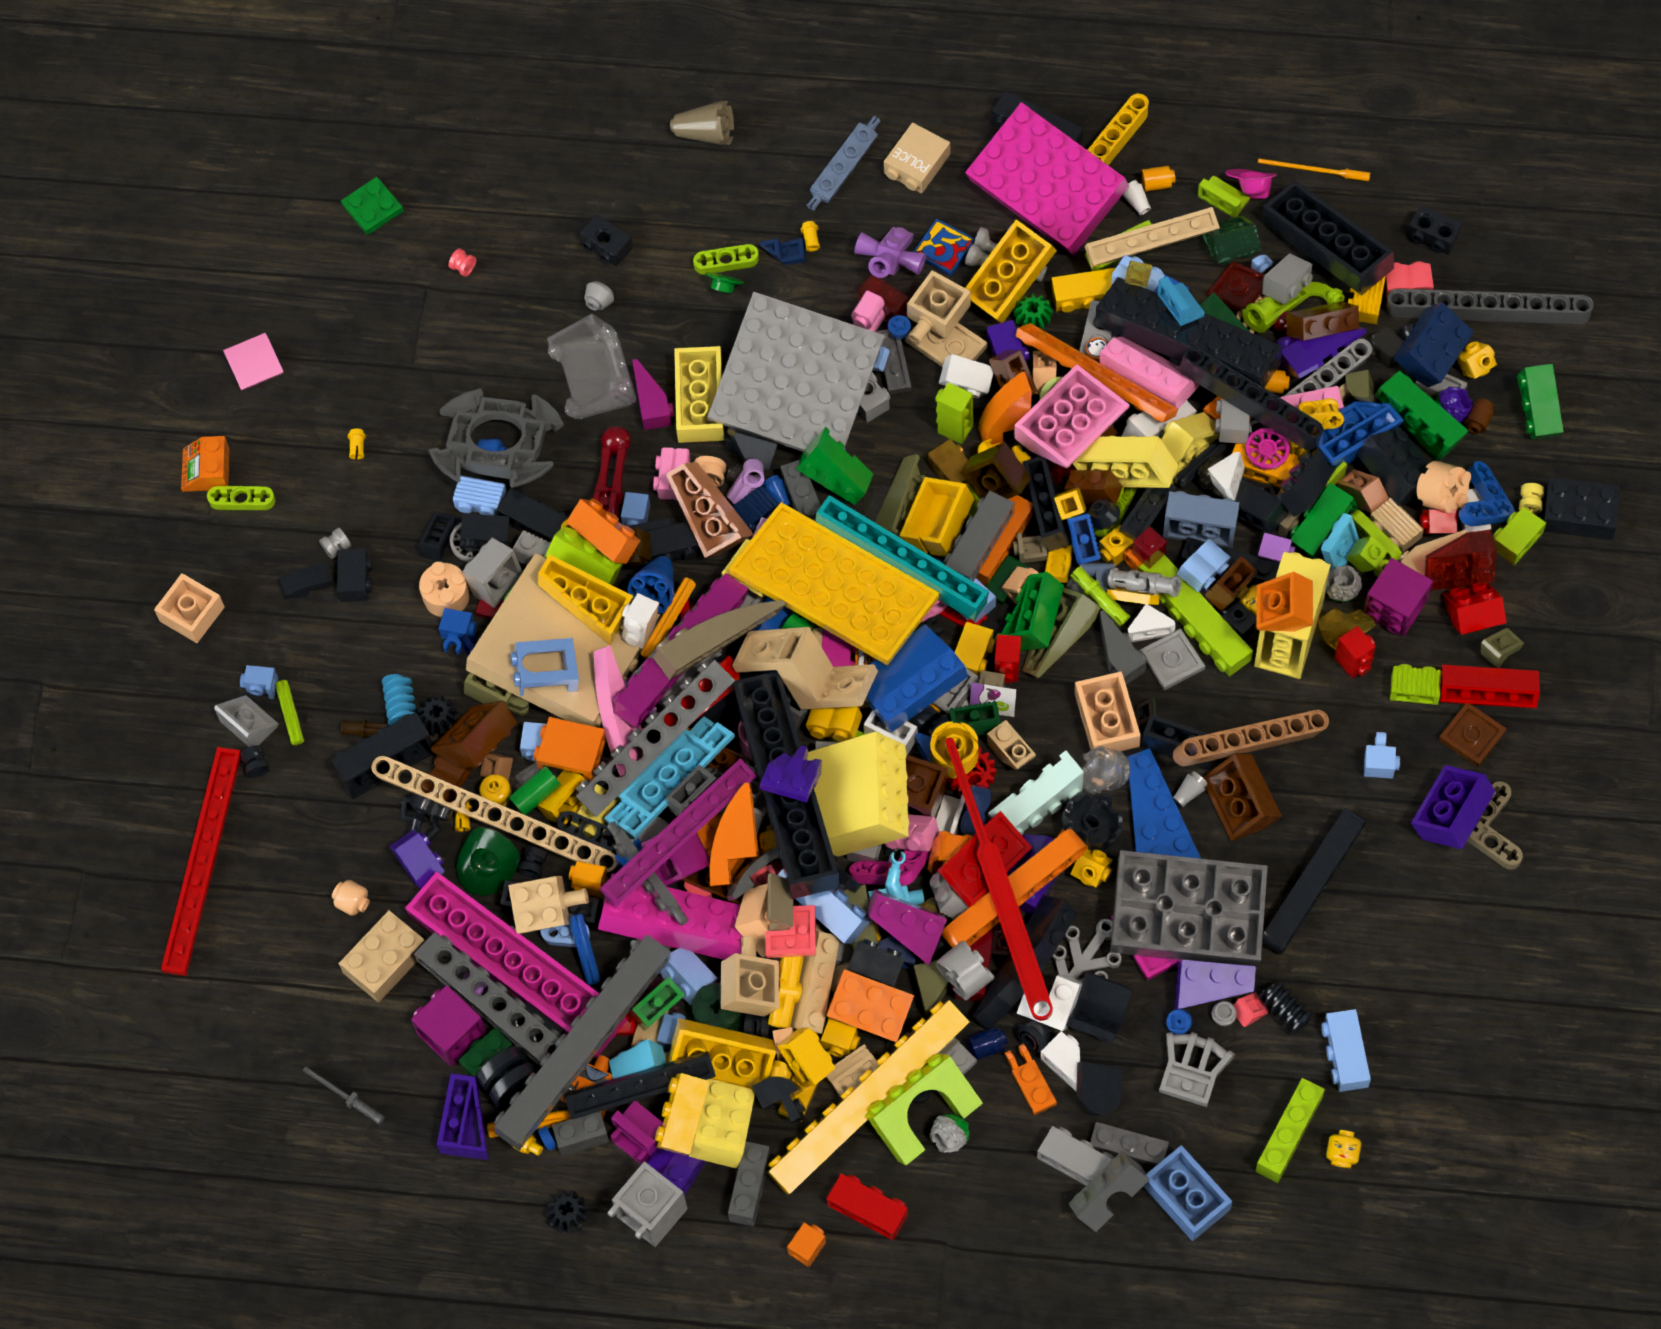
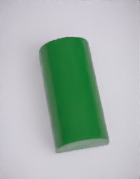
M545 766L509 798L523 815H527L557 790L561 783Z

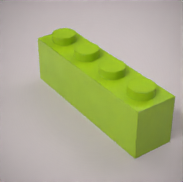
M1304 1078L1301 1079L1257 1163L1255 1172L1279 1183L1323 1098L1324 1088Z

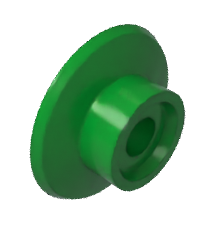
M705 272L706 276L713 279L711 288L718 291L733 293L735 284H744V281Z

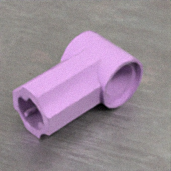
M749 459L743 464L742 472L727 493V498L732 503L736 504L763 484L764 469L761 461ZM751 472H757V474H755V475H751V474H749V473H751Z

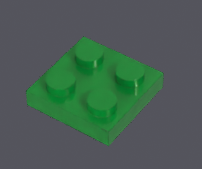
M375 177L341 200L343 208L366 235H369L403 212L402 205L378 177Z

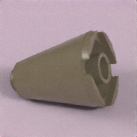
M727 100L719 101L675 114L674 118L670 121L671 131L677 137L724 146L730 145L733 136H729L730 130H734L731 105L726 106Z

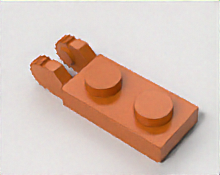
M1022 1044L1018 1046L1019 1053L1026 1064L1018 1067L1016 1059L1010 1050L1005 1052V1057L1012 1069L1013 1077L1035 1116L1057 1105V1101L1036 1062L1032 1060L1026 1046Z

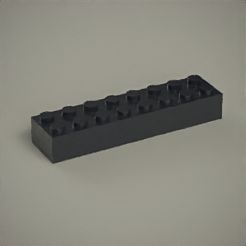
M1117 277L1096 306V326L1180 362L1188 347H1198L1265 388L1281 364L1282 345L1205 313L1204 317L1180 326L1160 299L1158 293L1120 277Z

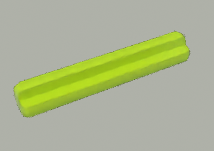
M287 680L278 681L275 683L283 716L292 745L296 746L302 744L304 738Z

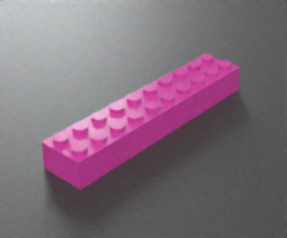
M437 871L405 908L409 918L430 934L435 932L440 937L445 935L453 943L452 947L456 951L460 952L462 950L471 958L470 963L476 968L478 966L484 968L490 975L488 978L495 983L497 981L500 982L508 990V993L519 998L523 1003H528L561 1028L566 1035L571 1031V1024L579 1014L583 1016L587 1011L586 1005L594 995L596 997L599 995L597 991L521 934H517V931ZM626 1016L594 1055L595 1059L615 1037L619 1028H622L627 1022Z

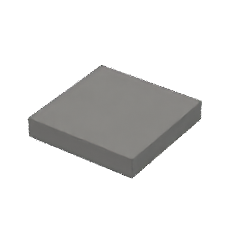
M1182 629L1140 649L1147 659L1146 664L1164 691L1205 670L1204 663Z

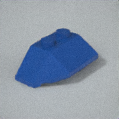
M1353 402L1339 411L1344 417V422L1341 426L1335 429H1324L1317 448L1322 451L1332 466H1339L1343 461L1349 464L1359 458L1357 452L1371 435L1398 428L1404 420L1389 403Z

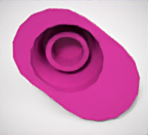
M1247 169L1225 171L1226 175L1238 178L1242 192L1253 199L1267 198L1271 189L1272 177L1277 176L1276 173H1262Z

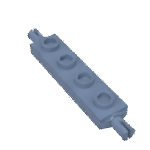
M873 116L867 125L859 122L811 186L810 192L813 198L807 204L809 209L811 208L814 211L821 201L825 203L830 202L877 139L878 134L874 129L881 122L879 118L876 120V116Z

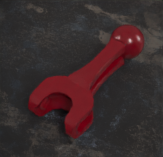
M612 426L604 431L601 438L603 447L600 475L593 499L599 501L606 512L613 513L619 518L620 503L623 496V471L627 450L631 444V437L623 427ZM612 455H617L612 487L608 488L607 479Z

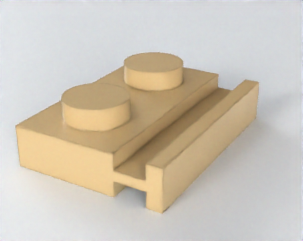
M864 1044L835 1064L836 1069L826 1077L840 1096L850 1086L855 1088L861 1083L858 1078L868 1069L873 1071L879 1064Z

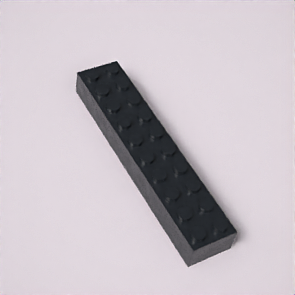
M778 671L733 682L734 699L759 786L771 761L785 752L793 757L801 746L782 678ZM814 787L807 802L761 790L791 899L840 888L839 872Z

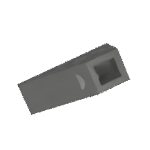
M1102 610L1100 611L1099 622L1108 670L1111 674L1122 671L1125 684L1127 685L1145 672L1147 659L1141 650H1136L1133 647L1132 640L1128 634L1122 633L1118 629V624Z

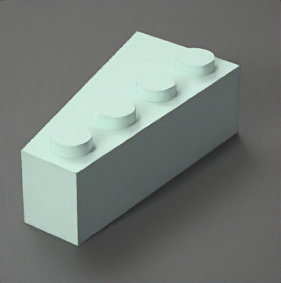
M1064 751L1059 755L1062 759L1054 766L1048 764L1042 769L1043 772L1036 781L1030 779L1023 784L1019 790V795L1012 793L988 813V821L1001 811L1018 832L1023 835L1024 830L1030 826L1032 828L1036 827L1043 821V817L1049 813H1056L1062 808L1063 803L1071 799V797H1078L1082 793L1083 770L1070 754Z

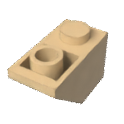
M1007 720L987 733V745L1001 762L1015 770H1018L1036 757V754Z

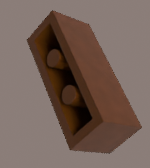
M1343 301L1286 313L1287 336L1303 341L1359 329V306Z

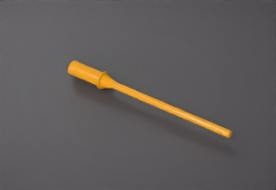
M1258 159V163L1336 174L1345 179L1368 182L1370 179L1369 172L1349 170L1348 168L1345 170H1333Z

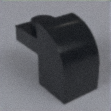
M775 1076L752 1086L763 1109L769 1110L783 1103L792 1122L798 1123L805 1119L803 1114L806 1111L799 1097L795 1098L803 1090L793 1080Z

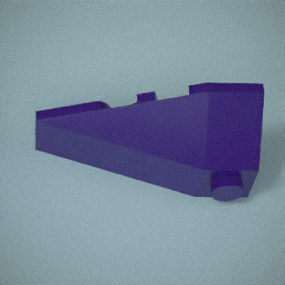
M1359 327V329L1305 341L1290 336L1282 337L1277 340V344L1283 346L1281 364L1278 368L1279 370L1286 371V374L1300 379L1324 365L1323 359L1326 357H1335L1339 354L1338 348L1349 346L1366 334L1367 331L1365 328Z

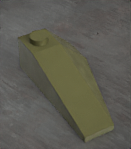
M1063 588L1048 648L1029 650L1022 671L1039 678L1090 628L1097 618L1101 607L1084 594Z

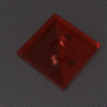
M1232 261L1207 295L1209 297L1214 292L1226 306L1242 312L1247 305L1255 303L1262 294L1265 274Z

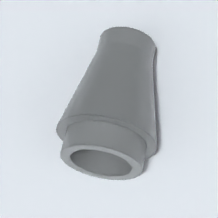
M1193 771L1191 774H1187L1173 799L1181 807H1184L1188 802L1204 792L1208 783L1198 773Z

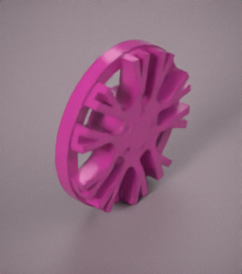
M1262 428L1249 436L1245 451L1250 463L1254 467L1257 466L1260 470L1263 469L1264 471L1265 469L1275 470L1287 460L1290 446L1287 438L1271 428ZM1263 433H1267V439H1264ZM1272 434L1279 437L1276 442L1271 440ZM1258 436L1261 442L1257 443L1252 439ZM1285 451V455L1281 456L1277 452ZM1251 453H1258V456L1253 458ZM1260 457L1264 458L1262 463L1258 462ZM1266 460H1270L1272 464H1266Z

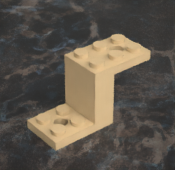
M810 627L749 631L732 665L736 672L777 670L800 709L862 706L878 672L874 664L833 667Z

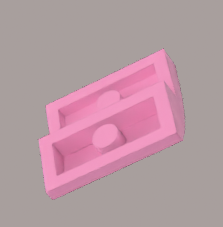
M266 333L223 350L241 391L284 373Z

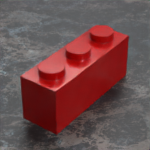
M841 1173L827 1197V1206L894 1241L908 1216L906 1204L893 1197L891 1200L885 1197L884 1193L874 1186L866 1187L861 1184L862 1181L851 1174L846 1176Z

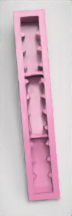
M609 645L594 651V673L602 725L605 729L610 752L612 753L620 744L624 747L630 741L627 737L636 728L613 713L615 706L613 700L620 690L624 691L626 689V686ZM638 746L631 748L629 752L630 758L634 760L641 758L643 754L642 748ZM620 763L615 764L619 775L622 776L625 773V766Z

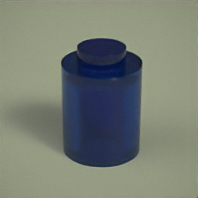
M997 1027L968 1037L971 1050L977 1060L1004 1051V1045L1008 1044L1004 1031H999Z

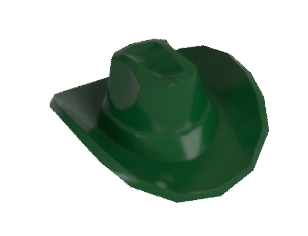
M476 828L468 836L458 856L456 868L459 882L468 892L481 896L499 892L504 888L505 880H510L518 867L520 860L518 850L511 840L491 828Z

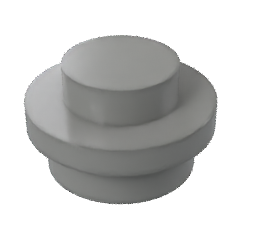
M1219 1002L1212 1009V1018L1220 1026L1231 1025L1236 1019V1009L1229 1002Z

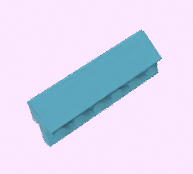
M703 717L690 731L685 729L619 795L621 802L605 817L607 823L615 821L629 839H636L668 806L665 798L698 765L705 768L735 737L734 733L718 722L716 724L706 717Z

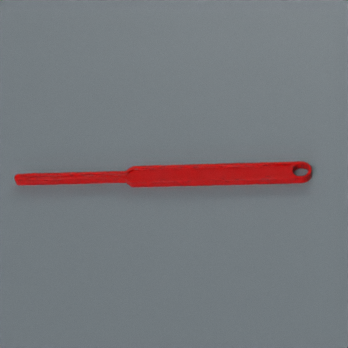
M947 738L945 741L980 843L976 854L1032 1016L1036 1020L1045 1021L1052 1016L1053 1006L998 846L988 840L953 738ZM1038 1002H1046L1049 1005L1050 1010L1045 1016H1038L1034 1013V1006Z

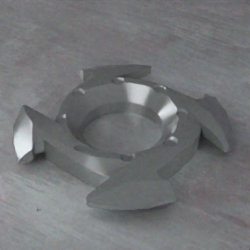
M480 388L450 400L440 409V415L454 417L446 444L447 449L433 448L429 449V453L437 467L457 482L461 481L462 467L477 474L510 479V486L514 488L536 480L554 466L552 461H535L540 455L546 431L552 429L556 432L564 424L558 412L547 401L537 395H532L531 411L522 402L483 397V392ZM504 420L516 425L520 429L522 436L516 445L507 450L487 451L474 444L471 434L478 425L486 421Z

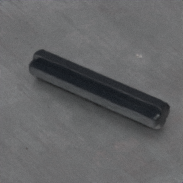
M1218 437L1175 476V483L1180 487L1187 485L1227 448V443L1219 442Z

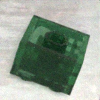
M1243 215L1218 222L1220 228L1217 231L1203 235L1211 257L1220 264L1231 263L1234 258L1238 257L1248 258L1255 255V252L1261 251L1256 225Z

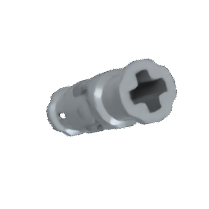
M1115 567L1110 570L1108 575V585L1112 589L1122 587L1127 588L1129 591L1139 590L1140 592L1156 595L1166 593L1172 597L1179 595L1182 584L1180 577L1176 575L1165 577L1160 573L1140 572L1137 570L1127 572L1120 571Z

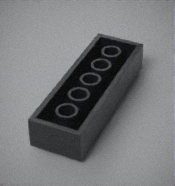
M1296 180L1263 206L1265 225L1360 295L1367 292L1394 269V252Z

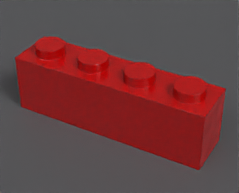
M1442 665L1440 702L1537 708L1540 693L1539 671Z

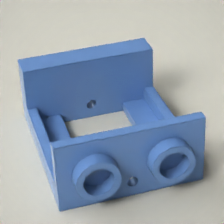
M573 638L515 642V650L511 652L510 657L511 665L516 666L517 673L513 675L514 686L519 687L520 696H524V689L529 687L567 684L568 692L578 690L579 676ZM562 651L564 670L530 672L523 667L522 660L528 654Z

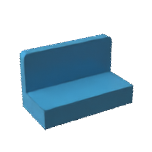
M1168 277L1159 279L1158 296L1180 326L1204 317L1203 309L1183 283L1173 285Z

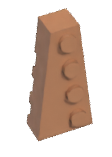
M698 462L684 463L666 473L705 558L719 556L746 539L753 537L752 531Z

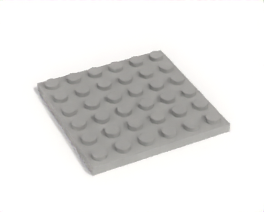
M753 292L707 418L710 421L802 452L826 426L830 430L829 435L836 442L841 441L846 446L882 346L884 335Z

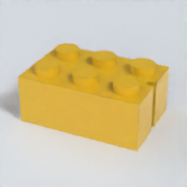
M924 477L899 535L900 538L926 554L928 550L931 555L942 557L952 553L955 541L962 530L975 499L967 485Z

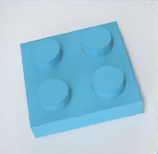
M1343 513L1341 518L1334 523L1329 538L1325 539L1322 544L1321 551L1326 563L1331 564L1329 571L1338 565L1344 566L1347 564L1346 556L1355 542L1359 540L1352 515Z

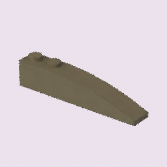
M784 600L750 605L717 615L689 630L683 628L675 635L676 638L671 641L665 639L657 645L656 648L658 650L654 654L653 659L667 678L671 680L779 614L786 603Z

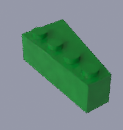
M1398 371L1375 393L1376 398L1381 403H1389L1404 420L1402 423L1403 427L1435 461L1442 460L1458 446L1468 433V430L1401 371Z

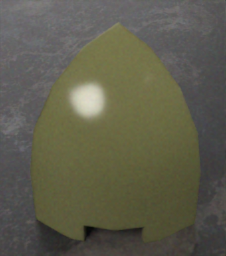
M1369 370L1346 374V386L1351 396L1360 402H1373L1374 383Z

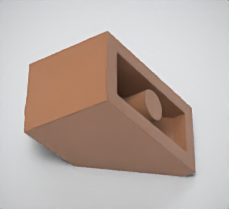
M1352 470L1337 482L1341 490L1354 497L1359 509L1370 513L1378 509L1379 506L1389 499L1379 477L1361 471Z

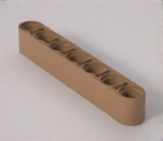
M1313 710L1189 738L1174 749L1173 758L1180 766H1190L1229 757L1233 754H1242L1313 738L1327 728L1329 718L1325 712ZM1270 730L1274 732L1275 736L1270 733ZM1249 735L1253 737L1254 741L1249 738ZM1227 739L1232 742L1233 746L1228 743ZM1206 744L1211 747L1212 751L1206 747ZM1185 749L1190 752L1191 756L1186 754Z

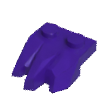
M800 746L793 757L785 752L768 764L760 783V789L807 802L813 787H816L820 778L822 760L816 758L808 760L807 746Z

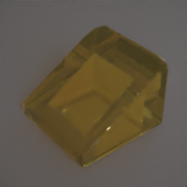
M1130 260L1124 283L1147 288L1152 273V265Z

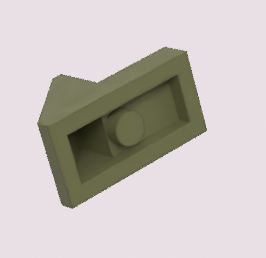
M1505 628L1482 641L1481 654L1493 666L1500 668L1509 655L1521 649L1524 642L1508 628Z

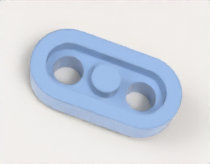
M571 925L541 930L542 939L549 945L576 947ZM586 925L587 933L590 939V932L588 926ZM552 931L558 932L555 937L550 936Z

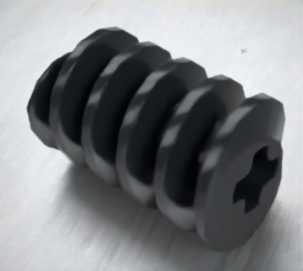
M1284 980L1269 986L1259 996V999H1266L1264 1002L1266 1007L1273 1006L1271 1013L1274 1015L1279 1013L1277 1018L1279 1022L1286 1020L1284 1027L1286 1029L1293 1028L1291 1030V1035L1293 1036L1310 1021L1309 1017L1313 1011L1303 1012L1306 1004H1296L1299 999L1298 995L1290 998L1293 989L1289 988L1284 991L1283 987L1286 984Z

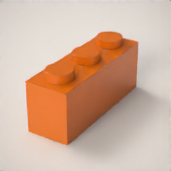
M580 499L566 521L605 556L616 563L627 564L641 541L634 535V530L618 522L619 518L613 513L606 512L603 509V505L595 499Z

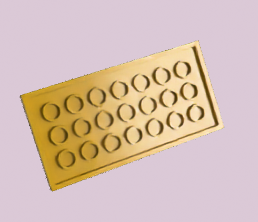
M782 502L728 568V573L775 601L784 600L787 608L887 666L939 599L940 594Z

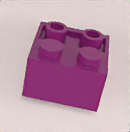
M698 833L694 834L655 871L666 887L710 866V858ZM655 837L641 843L642 847L644 848Z

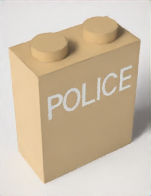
M912 122L884 160V174L891 180H897L905 184L912 191L916 190L923 193L950 156V142Z

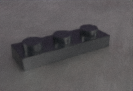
M1171 483L1169 488H1147L1120 527L1119 532L1132 540L1138 538L1153 524L1168 502L1169 491L1174 492L1176 486Z

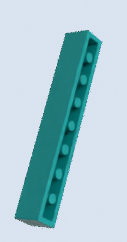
M830 495L816 512L817 523L939 592L938 600L971 620L975 621L987 604L988 590Z

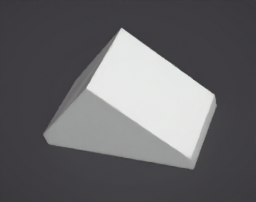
M1235 452L1208 468L1213 485L1225 498L1235 501L1245 468L1240 452Z
M1146 604L1128 628L1127 634L1132 642L1165 637L1175 632V621Z

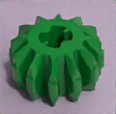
M1032 293L1030 298L1023 295L1022 301H1017L1013 315L1016 318L1017 325L1024 326L1031 323L1043 330L1044 325H1049L1052 309L1050 308L1049 300L1044 301L1042 295L1036 298L1034 293Z

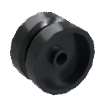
M513 1046L498 1053L482 1067L476 1077L483 1090L490 1092V1099L497 1108L510 1106L513 1096L517 1092L522 1093L526 1088L525 1082L533 1072L536 1074L538 1072L533 1063H527V1055L519 1046Z

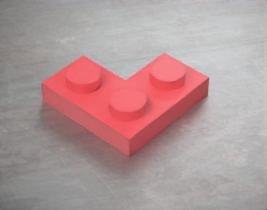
M815 905L793 906V927L790 930L766 931L767 958L816 956Z

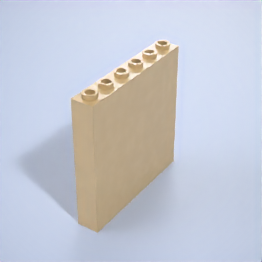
M535 553L469 654L466 671L567 721L601 727L602 720L597 700L594 673V651L607 647L609 644L538 586V572L547 558ZM657 613V618H656L655 627H656L657 623L659 622V618H660V614H658V613ZM620 629L610 647L623 680L628 681L629 678L627 676L629 673H634L639 665L638 658L642 648L629 645L625 640H622L623 630ZM573 638L579 676L578 690L568 692L567 684L529 687L524 689V696H520L519 687L514 686L513 675L517 673L516 666L511 665L510 657L511 652L515 650V642ZM562 651L532 653L526 655L522 660L523 667L530 672L564 670Z

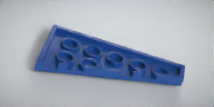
M1150 748L1128 756L1135 852L1201 859Z

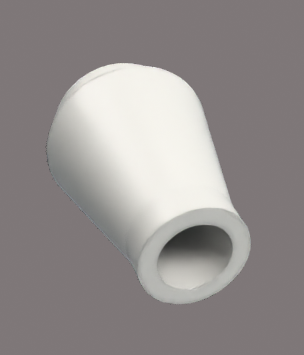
M1136 180L1128 183L1129 187L1122 196L1139 215H1144L1151 210L1142 184H1139Z

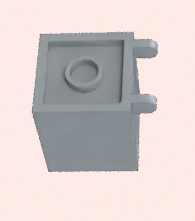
M644 1161L612 1199L613 1207L609 1210L608 1215L610 1217L616 1215L617 1218L636 1232L635 1236L638 1239L643 1237L656 1247L685 1213L687 1205L684 1192Z

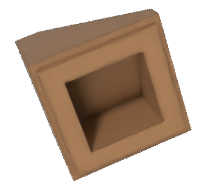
M498 753L487 754L483 758L484 762L482 763L480 776L487 777L492 774H499L509 780L513 758Z

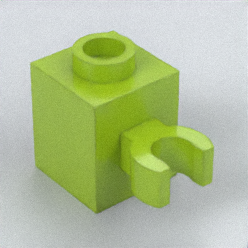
M1372 536L1357 540L1346 556V559L1362 573L1373 570L1377 577L1383 571L1382 566L1386 567L1389 560H1383L1388 550Z

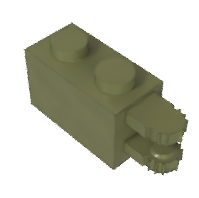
M469 673L465 679V695L483 704L503 700L510 712L518 714V716H524L528 713L529 701L472 673Z

